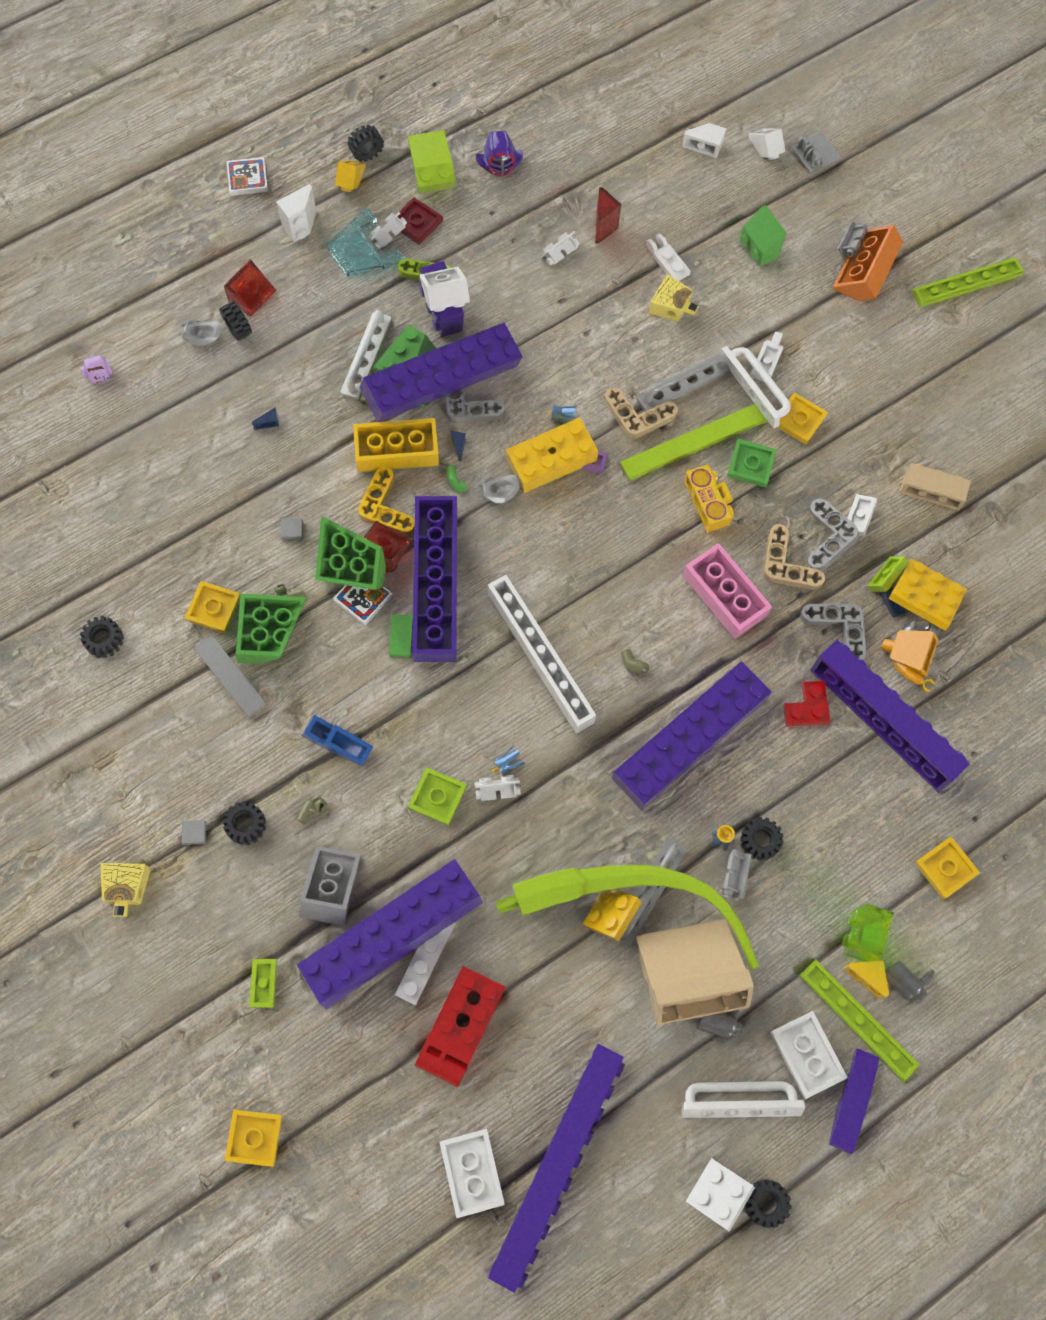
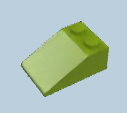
M445 130L407 136L418 194L455 188L456 179Z

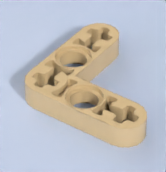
M609 388L605 393V404L624 433L631 439L639 438L675 420L678 407L671 401L659 404L637 415L619 388ZM610 396L617 397V402L614 398L610 399ZM625 409L629 412V415L623 417L618 412ZM665 409H667L668 411L672 410V414H670L669 412L665 413ZM652 416L657 422L650 424L646 421V418ZM631 424L634 428L638 427L637 431L634 429L630 430Z
M782 524L774 525L768 535L763 569L764 578L769 582L810 590L820 589L825 581V575L821 570L785 563L789 530ZM777 531H779L781 535L779 543H775L777 540ZM778 549L782 556L773 557L771 550ZM771 568L775 569L776 575H772ZM783 570H786V572H785V574H784V578H783V577H782V575H783L782 572H783ZM795 571L799 574L800 578L792 580L788 573ZM813 576H816L817 583H814L813 579H811Z

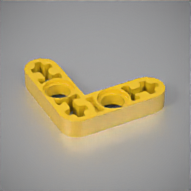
M388 467L378 468L359 505L360 518L365 522L397 534L409 536L414 533L415 520L413 517L383 506L394 482L393 471ZM387 474L388 478L384 479L383 486L380 485L382 481L381 476L384 477ZM374 490L382 492L379 498L371 497V493ZM370 503H372V506H371L372 513L369 512V513L366 515L365 512H364V510L367 511V510L369 509V507H370ZM385 514H390L393 517L387 523L381 520ZM407 522H409L410 527L407 526V527L404 529L402 524L405 525Z

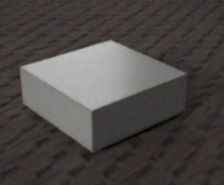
M281 518V540H301L303 534L302 518Z
M182 821V844H206V821Z

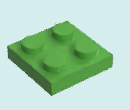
M737 439L727 477L766 488L777 449Z

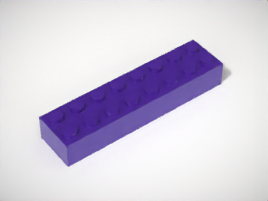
M504 322L365 376L359 388L377 422H382L518 366L523 356Z
M415 496L412 642L414 662H457V496Z
M837 639L818 657L810 669L820 681H825V685L938 793L953 782L970 765L961 752L956 751L950 746L949 741L933 730L932 725L927 720L917 715L915 709L900 699L899 694L894 689L889 688L883 683L882 678L878 674L873 673L867 668L866 663L862 659L857 658L845 643H841Z
M740 661L613 772V781L642 811L767 701L772 691Z
M454 859L298 963L297 966L319 1004L327 1010L424 944L427 940L433 938L442 930L483 904V901L456 859Z

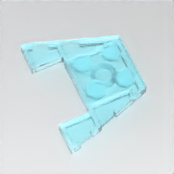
M368 207L364 208L327 244L329 252L347 277L371 272V269L382 267V269L390 268V265L398 264L402 259H405L397 247L379 256L362 233L363 230L377 224L376 218Z

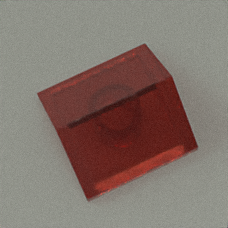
M599 187L595 230L596 244L602 242L618 229L621 203L603 187Z
M251 259L224 285L228 302L235 301L238 307L241 308V311L249 317L276 291L274 286Z

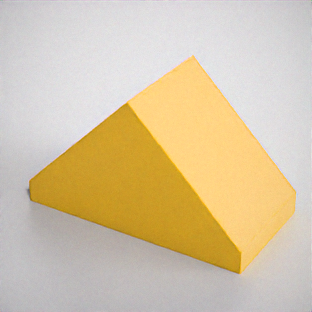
M883 960L855 962L843 968L846 973L879 1000L887 998L889 995Z

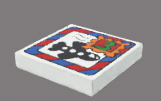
M264 157L227 161L230 196L268 192Z
M345 585L334 596L333 601L366 626L393 597V593L385 587L373 590Z

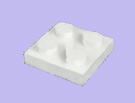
M711 1158L686 1202L730 1232L755 1187Z

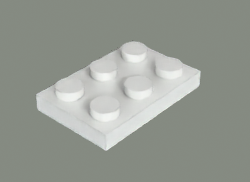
M813 1011L770 1032L804 1099L848 1078Z
M487 1129L440 1141L456 1218L505 1205Z

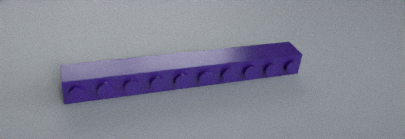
M600 1044L596 1045L488 1274V1279L513 1293L516 1292L517 1287L522 1289L528 1274L524 1272L528 1263L533 1265L537 1258L539 1250L536 1249V1246L540 1239L545 1240L551 1227L547 1222L551 1214L556 1216L562 1203L558 1200L562 1191L567 1192L573 1179L569 1177L572 1168H578L583 1158L580 1151L584 1144L589 1145L594 1134L590 1129L594 1121L599 1123L605 1110L601 1108L604 1099H610L615 1088L611 1084L615 1076L620 1077L625 1067V1064L622 1063L623 1056Z

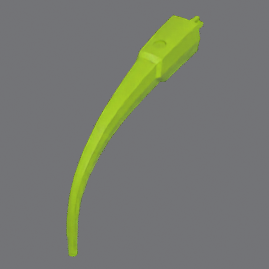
M645 864L607 865L583 869L571 867L512 884L515 892L514 895L495 901L499 914L520 907L522 915H527L560 903L578 899L583 895L611 889L635 886H662L680 889L696 894L716 907L732 927L744 951L750 970L759 967L750 938L729 902L713 887L703 881L666 867Z

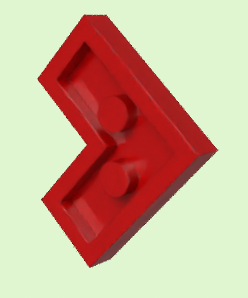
M825 681L803 682L804 702L785 703L783 705L786 726L827 725L831 722Z

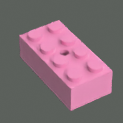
M719 543L685 566L682 575L734 639L769 615L772 609L770 603Z

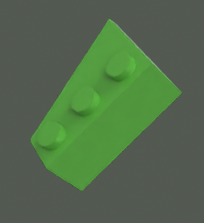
M409 324L373 366L374 373L437 348L426 334Z
M321 516L315 580L373 590L384 587L386 563L382 547Z
M241 593L236 646L237 663L262 664L281 658L304 606L306 597Z

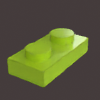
M890 556L867 587L871 592H887L897 577L903 573L909 561L905 556Z
M277 959L252 960L250 1008H274Z

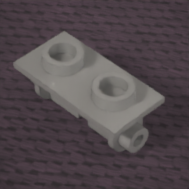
M851 221L837 248L845 261L847 257L856 255L861 244L860 240L864 238L868 231L866 224L856 225L854 221Z
M732 849L731 853L728 854L727 869H729V872L726 873L724 886H722L725 898L744 899L752 854H740L741 851Z

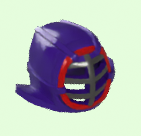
M503 130L491 131L484 145V154L477 153L475 158L477 163L488 172L496 176H505L518 166L523 160L524 154L521 149L515 150L511 138Z

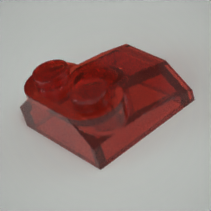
M377 520L364 536L365 539L382 547L386 563L385 572L387 573L397 569L399 560L413 541L412 537H408Z

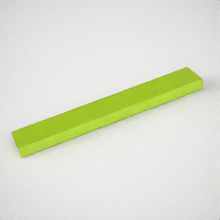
M1014 257L913 288L911 293L920 308L1021 277L1024 274V270L1017 258Z
M816 959L799 975L807 986L902 1082H905L920 1066Z

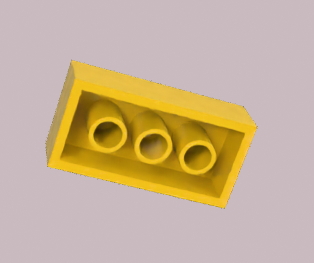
M580 417L506 449V460L514 475L518 477L523 493L579 470L586 464L595 463L598 458V450Z
M435 418L353 424L355 461L358 472L377 471L378 468L388 467L393 470L439 466Z

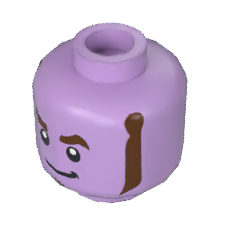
M102 355L84 359V366H81L83 378H88L92 384L108 381L110 375H112L109 360L105 359Z

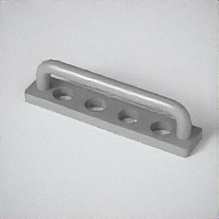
M723 355L712 356L651 386L648 390L638 394L636 400L645 412L664 402L673 401L728 374L730 368L726 364ZM706 368L712 369L714 374L706 375L703 370ZM690 376L695 377L697 382L689 383L686 378ZM677 385L680 387V390L674 392L670 389V386ZM660 393L663 395V399L656 400L653 398V395Z
M667 839L652 865L669 868L672 863L670 869L676 870L687 849L673 840ZM638 887L634 896H641L640 900L642 903L621 937V942L631 946L635 936L639 933L665 887Z

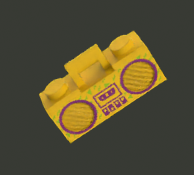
M704 465L686 471L684 483L707 533L730 526L734 517V511L731 505H727L733 501L726 482L716 484L718 482L716 472L714 470L711 471L709 465Z

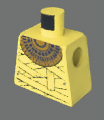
M667 274L651 300L649 313L677 322L681 319L684 312L694 317L699 305L690 302L693 292L690 288Z
M101 863L102 900L108 904H114L113 917H127L128 905L141 904L151 869L146 864Z

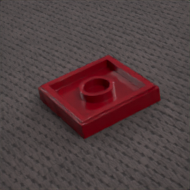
M415 197L399 211L400 214L397 216L399 219L403 217L407 222L406 227L401 233L418 245L443 222L442 215Z

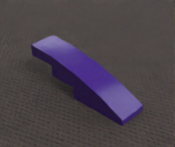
M858 1048L854 1051L850 1072L847 1075L848 1078L845 1079L842 1097L837 1104L828 1145L851 1155L854 1152L866 1114L879 1057Z

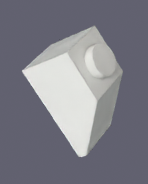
M707 123L687 130L684 133L682 147L717 158L724 142L726 128Z
M764 128L748 134L760 157L773 160L779 158V154L786 152L782 129Z

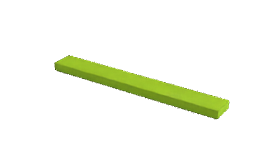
M753 404L620 462V467L628 481H631L767 422V419L757 406Z

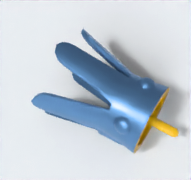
M553 405L552 412L546 411V413L551 414V421L568 423L572 421L569 418L576 417L574 412L577 405L565 407Z
M514 744L502 757L493 760L496 768L492 772L498 769L501 775L511 769L526 764L522 761L509 764L520 754L519 751L514 750L506 755L514 747Z
M722 825L712 831V834H717V836L711 842V846L715 847L722 843V850L726 851L729 843L734 842L735 832L731 826Z

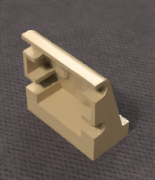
M725 919L635 936L634 941L635 944H638L639 960L645 983L649 986V998L656 1025L750 1008L754 985L749 969H746Z

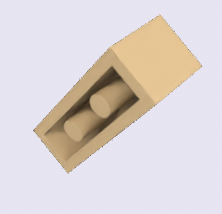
M910 463L905 471L900 493L959 511L966 502L971 481L964 479L962 476L944 473L942 470L924 467L922 464Z

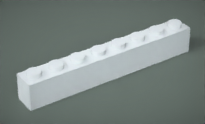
M507 575L488 584V596L575 733L577 734L594 724L596 719L595 712Z

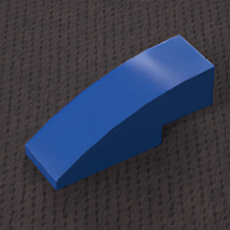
M316 715L312 716L301 735L322 748L361 766L364 765L374 747L336 724L332 725Z

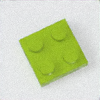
M426 767L410 800L408 809L449 826L467 788V784Z

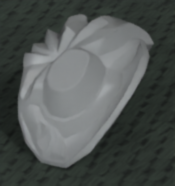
M193 320L181 324L184 327L183 339L198 346L214 342L221 332V325L218 321L199 322Z
M513 474L496 479L489 477L479 483L478 487H482V496L486 501L504 503L516 495L519 490L520 481Z

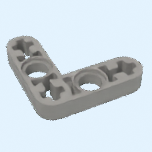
M463 389L456 391L460 394V397L457 399H452L449 395H446L447 417L453 423L498 421L505 415V405L500 400L464 402ZM456 405L458 406V415H454V406ZM473 408H479L482 412L479 415H473L470 411ZM494 408H498V413H494Z
M820 498L811 503L812 516L833 535L810 554L808 562L810 568L824 571L858 541L859 532L856 525L827 500ZM824 507V511L827 515L825 516V514L821 510L817 511L816 508ZM834 517L840 519V523L835 526L829 524L830 519ZM844 527L848 533L853 531V536H846L842 528ZM831 544L840 546L836 552H830L828 547ZM814 560H822V564H815Z
M807 604L800 612V619L804 624L842 626L844 643L850 648L851 652L854 651V645H857L856 654L860 655L858 658L865 659L863 611L859 606L854 604ZM808 611H811V614L814 615L813 618H810L807 614ZM826 611H834L837 618L829 619L826 616ZM850 611L853 612V615H857L855 619H852V616L848 615ZM849 631H857L859 639L850 638Z

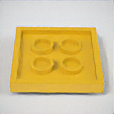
M911 558L888 599L946 631L967 589Z

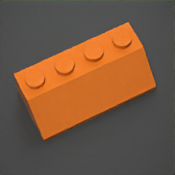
M894 225L868 229L864 238L860 240L861 244L856 255L847 257L833 285L834 290L858 301L876 299L904 242Z

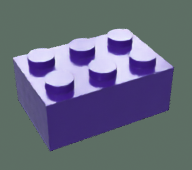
M444 261L421 267V274L445 270L447 267ZM421 284L419 285V290L421 296L425 297L423 287ZM427 302L425 303L428 314H432L434 318L432 320L434 330L439 332L440 337L463 331L464 312L462 307L451 306L446 307L443 311L435 312L429 309Z

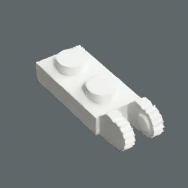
M661 233L656 235V241L661 247L660 249L657 248L656 243L652 239L646 241V246L653 255L652 257L666 275L668 274L678 281L690 275V269L670 244L667 243L666 238Z

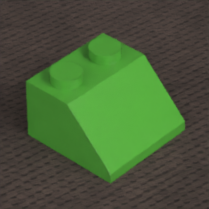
M764 205L742 227L739 239L741 244L750 252L752 259L759 266H762L779 258L787 233L768 207Z

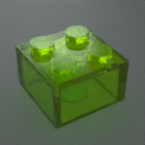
M868 903L857 908L855 912L852 911L848 920V925H851L849 934H845L842 942V947H845L843 954L864 962L876 961L882 958L894 912Z

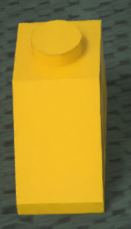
M349 159L339 161L337 164L335 186L341 187V190L346 192H352V190L357 189L365 171L366 163Z

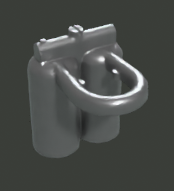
M900 960L885 970L887 982L904 999H910L912 1002H916L918 999L921 1001L924 998L923 996L927 994L924 986L935 974V971L930 969L918 979Z
M739 1010L731 1011V1015L719 1013L699 1017L696 1029L720 1037L730 1038L731 1035L737 1036L738 1033H741L743 1025L737 1022Z

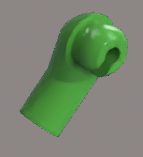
M447 466L445 469L447 480L456 493L465 492L467 490L466 482H458L455 466Z

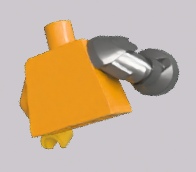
M916 619L907 623L897 633L895 641L885 639L882 644V651L891 653L890 659L894 663V668L905 679L915 685L920 684V689L923 692H930L925 687V683L928 682L931 685L935 683L932 679L924 680L923 676L927 677L939 640L937 636L940 634L941 628L925 619L919 621Z

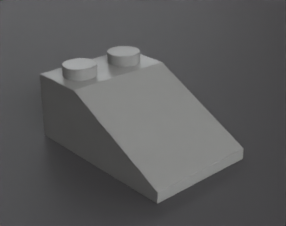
M316 846L300 899V918L345 926L361 858L360 854Z

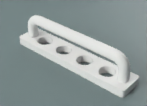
M376 310L372 313L340 392L343 397L360 400L362 392L359 388L361 382L355 384L356 377L363 379V377L370 375L392 322L391 317L384 315L381 310ZM376 328L382 331L379 335H373ZM369 344L375 346L374 350L367 351ZM363 360L368 362L366 367H360Z
M727 346L722 348L721 355L725 357V362L730 368V372L773 429L777 428L780 424V418L788 414L791 408L787 397L749 349L739 347L730 351ZM743 355L781 403L782 408L780 410H775L736 359L737 356Z
M783 1081L699 1082L690 1085L686 1090V1102L683 1103L682 1118L802 1116L805 1110L804 1100H798L795 1088ZM784 1091L788 1095V1100L695 1102V1094L700 1092Z

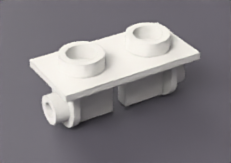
M392 212L385 219L386 224L382 228L377 226L371 232L373 237L370 240H376L374 244L378 249L384 248L393 239L389 235L390 231L396 236L406 227V220L403 217L400 219L397 217L400 212L396 215Z
M575 231L569 235L567 232L557 239L559 242L555 245L553 243L547 245L543 249L544 253L540 259L546 257V263L549 266H554L564 258L561 251L567 256L576 250L579 241L572 237Z
M514 775L501 776V780H492L491 777L480 778L479 782H475V788H480V790L475 791L476 800L497 799L496 791H500L501 799L517 797L516 795H521L520 786H515L516 783H520L519 778H514Z

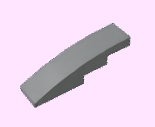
M212 635L194 647V650L247 717L266 704Z

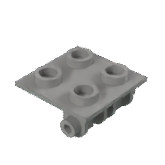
M822 132L810 138L801 134L797 138L798 142L791 146L810 174L842 159Z

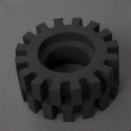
M363 125L360 130L356 128L357 132L351 133L352 137H348L349 141L347 142L350 151L359 162L363 160L367 162L368 159L373 160V156L377 157L378 152H382L381 148H384V140L377 128L373 125L372 127L367 125L365 128Z
M235 301L219 309L226 326H228L229 331L237 341L252 333L247 318H245L244 313Z
M101 616L100 620L94 617V622L88 620L89 626L83 625L82 629L84 632H80L82 637L80 640L86 650L97 658H100V655L103 658H107V654L113 656L114 653L112 651L114 650L118 652L120 650L118 645H123L121 639H124V635L117 623L109 617L106 619L105 616ZM106 630L110 633V638L105 643H95L94 637L98 632Z
M242 801V804L237 802L235 807L230 806L228 808L230 811L228 813L225 812V819L222 822L224 824L223 829L228 837L240 845H243V843L250 845L251 841L257 842V838L263 836L262 831L266 830V819L260 808L255 806L254 803L250 802L248 804L247 801ZM243 815L251 816L253 819V825L247 831H240L236 827L238 818Z
M758 817L757 820H751L742 830V836L740 837V841H742L741 847L745 848L746 854H752V859L758 858V861L768 860L781 849L784 835L780 833L781 827H776L774 820L770 822V818L762 819V817ZM757 831H764L769 835L770 843L768 846L760 847L756 845L753 837Z
M772 1180L754 1182L753 1186L755 1188L744 1206L747 1209V1215L750 1216L754 1223L766 1228H776L779 1224H784V1220L790 1216L788 1213L789 1209L792 1208V1205L789 1203L791 1198L786 1193L788 1191L781 1184ZM765 1193L772 1194L777 1202L775 1211L770 1214L763 1213L758 1204L759 1198Z

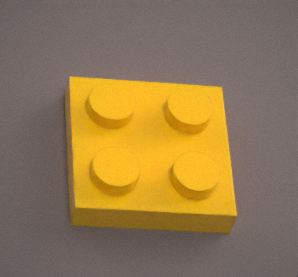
M794 392L789 398L791 404L790 411L780 418V424L777 428L806 445L824 421L828 412Z
M200 581L184 619L187 622L226 634L240 602L241 593Z
M951 836L914 862L943 900L980 874L979 870Z
M617 889L602 891L582 924L592 931L619 942L642 901L638 897Z
M233 1109L224 1161L275 1167L283 1115Z

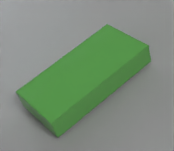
M392 614L389 657L411 658L413 615Z

